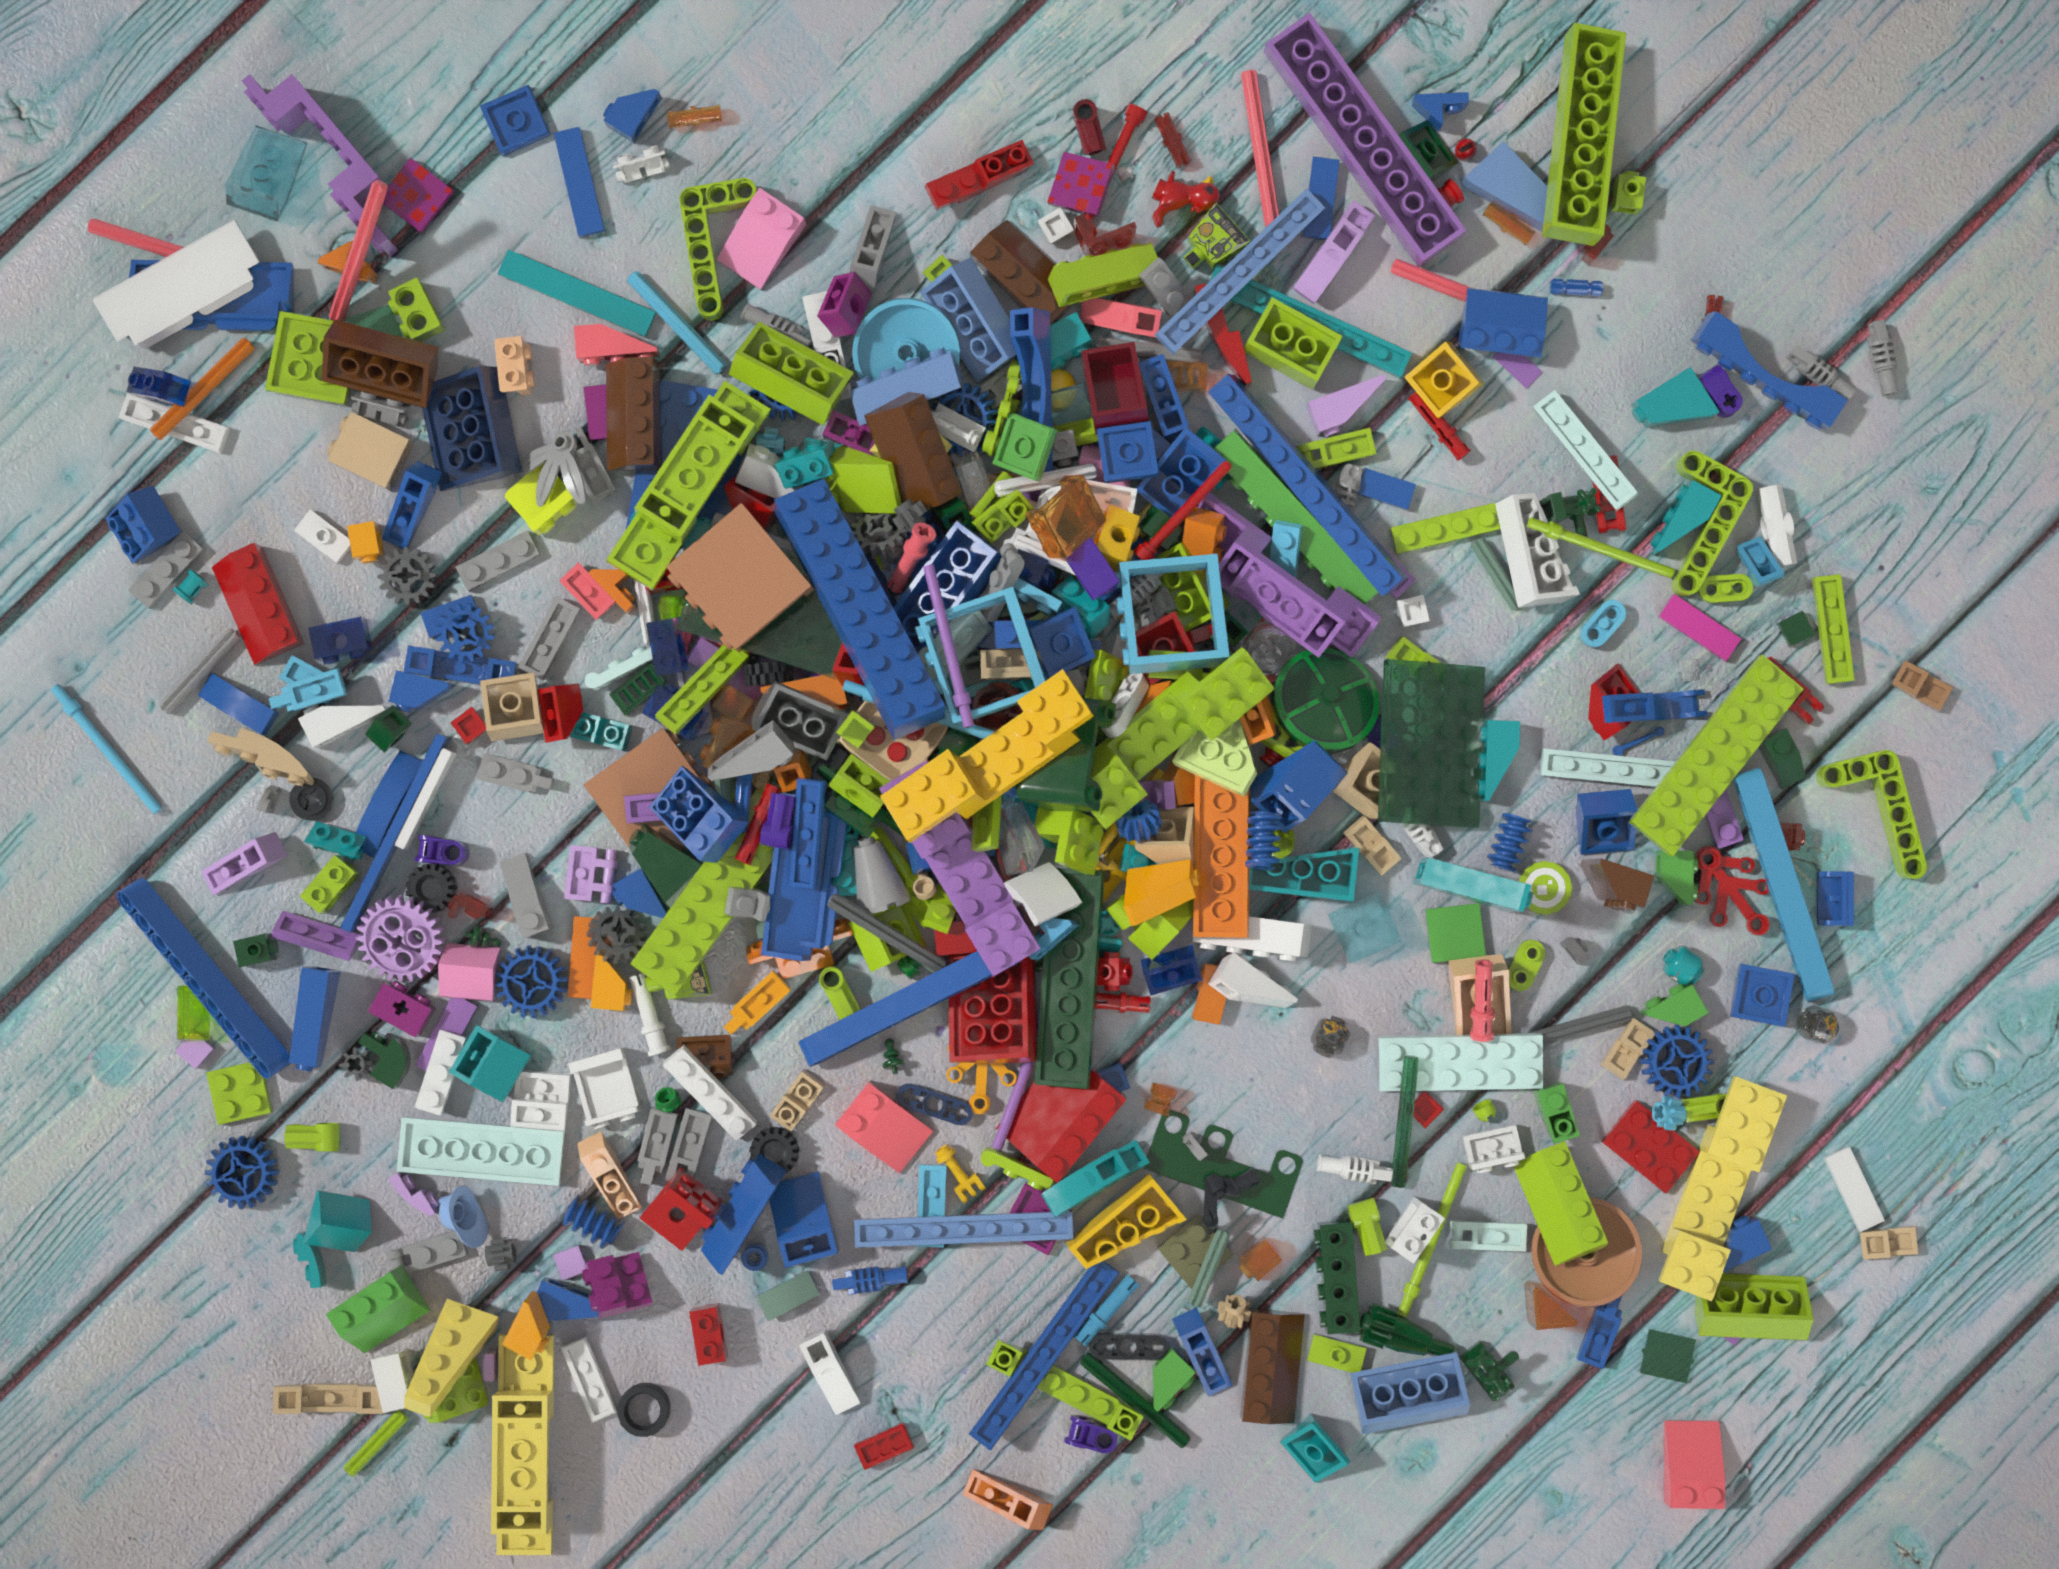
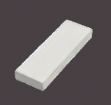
M1846 1146L1823 1157L1857 1230L1862 1232L1885 1221L1851 1148Z
M584 1336L561 1346L591 1422L593 1423L616 1413L618 1409L588 1337Z

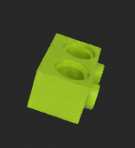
M417 277L388 291L391 297L388 304L395 316L400 315L403 321L400 328L407 339L411 338L412 340L422 342L445 331L423 283ZM413 294L414 302L409 306H403L404 297ZM420 318H425V327L421 330H415V322Z
M334 855L299 897L319 914H327L362 872L342 855Z

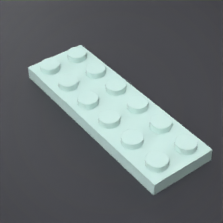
M1542 1033L1494 1034V1039L1488 1042L1474 1041L1470 1038V1034L1378 1036L1380 1092L1543 1088Z
M402 1117L397 1172L559 1186L561 1183L565 1131Z

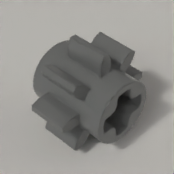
M910 498L894 509L898 516L892 520L899 530L906 527L911 532L916 523H924L926 521L922 515L927 512V509L921 501L914 504Z
M354 1047L352 1055L349 1052L343 1053L346 1060L344 1063L339 1064V1067H345L347 1072L344 1077L355 1075L356 1081H359L362 1078L361 1073L367 1076L371 1074L369 1067L375 1061L370 1060L368 1057L370 1050L360 1053L359 1047ZM360 1058L361 1061L359 1065L362 1068L354 1069L355 1062L353 1061V1059L355 1060Z
M506 1237L492 1239L491 1245L485 1247L487 1266H494L495 1272L511 1269L510 1263L516 1262L515 1244L513 1242L507 1243Z

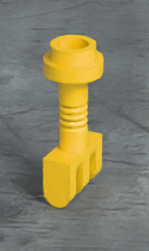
M945 1144L935 1151L936 1161L938 1164L944 1162L952 1174H954L959 1184L953 1189L965 1204L969 1201L963 1193L966 1189L974 1198L978 1194L972 1187L973 1184L976 1183L981 1191L985 1190L986 1187L976 1173L969 1177L966 1175L953 1156L956 1152L954 1147Z

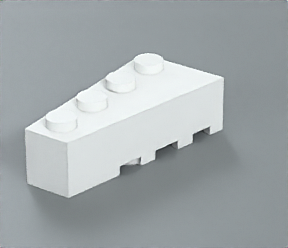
M1515 494L1496 503L1495 506L1518 608L1563 603L1580 595L1577 586L1573 587L1568 574L1571 573L1567 564L1562 563L1557 549H1559L1557 541L1545 537V533L1527 527L1530 517L1548 523L1536 494Z
M1249 916V938L1193 937V942H1200V948L1216 950V945L1227 946L1226 952L1242 954L1243 949L1253 950V956L1269 958V953L1271 952L1280 954L1279 959L1296 961V956L1308 957L1312 925Z

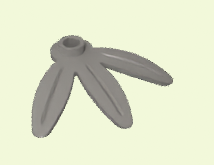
M569 432L558 433L553 438L551 445L539 447L528 453L520 461L522 472L514 474L515 478H521L544 464L536 488V503L539 507L546 504L560 468L566 488L578 504H583L586 500L582 474L573 457L577 450V442L575 437Z

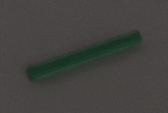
M1406 1055L1403 1060L1391 1185L1396 1188H1404L1407 1180L1419 1065L1418 1057L1413 1055Z

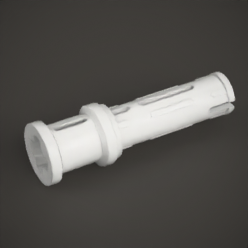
M642 973L638 975V979L637 976H632L629 978L643 1022L644 1027L641 1028V1034L646 1037L649 1047L647 1054L650 1057L672 1049L671 1046L667 1045L663 1032L665 1025L658 1020L651 993L647 989L646 976Z

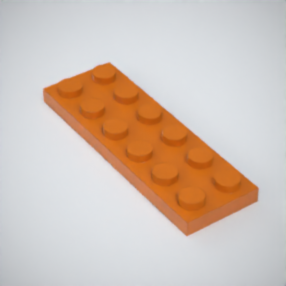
M1195 775L1194 870H1199L1201 885L1197 886L1196 898H1194L1193 937L1249 938L1250 868L1245 866V861L1250 860L1246 856V850L1250 849V846L1246 845V840L1250 838V835L1247 834V829L1250 828V824L1247 823V818L1250 817V788L1245 797Z

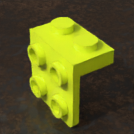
M544 464L525 475L505 493L506 500L538 536L541 533L546 534L555 526L554 522L562 515L565 517L571 513L577 503L567 490L566 485L557 476L546 504L542 507L537 505V482Z

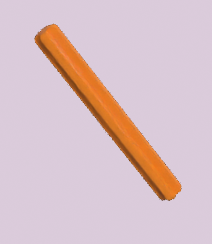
M242 338L150 428L151 433L157 439L162 440L254 350L252 343L246 338Z

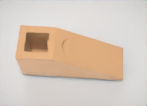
M602 1131L577 1143L581 1162L617 1219L619 1220L642 1208L614 1150Z

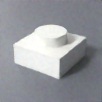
M1061 207L1037 220L1050 245L1074 233V229Z
M1424 595L1396 601L1402 628L1430 621Z

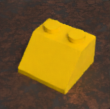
M1444 342L1405 376V379L1437 418L1442 417L1464 402L1485 384L1452 342Z

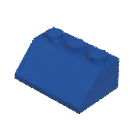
M1467 287L1458 338L1460 347L1541 358L1546 333L1548 298Z

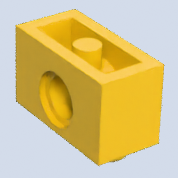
M1110 504L1101 516L1094 543L1112 570L1119 572V562L1131 561L1134 551L1130 547L1132 542L1135 543L1140 533V528L1137 527L1140 516ZM1113 537L1117 538L1120 542L1115 541Z

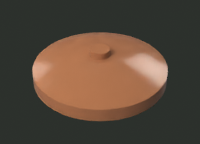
M1589 1197L1608 1241L1605 1248L1554 1267L1538 1226L1534 1232L1531 1244L1533 1267L1543 1286L1559 1300L1579 1307H1598L1611 1303L1621 1297L1635 1281L1642 1261L1640 1237L1630 1218L1615 1205L1593 1197Z

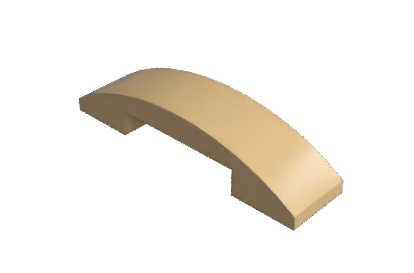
M307 1383L274 1386L273 1414H301L302 1412L384 1414L377 1386L374 1384Z

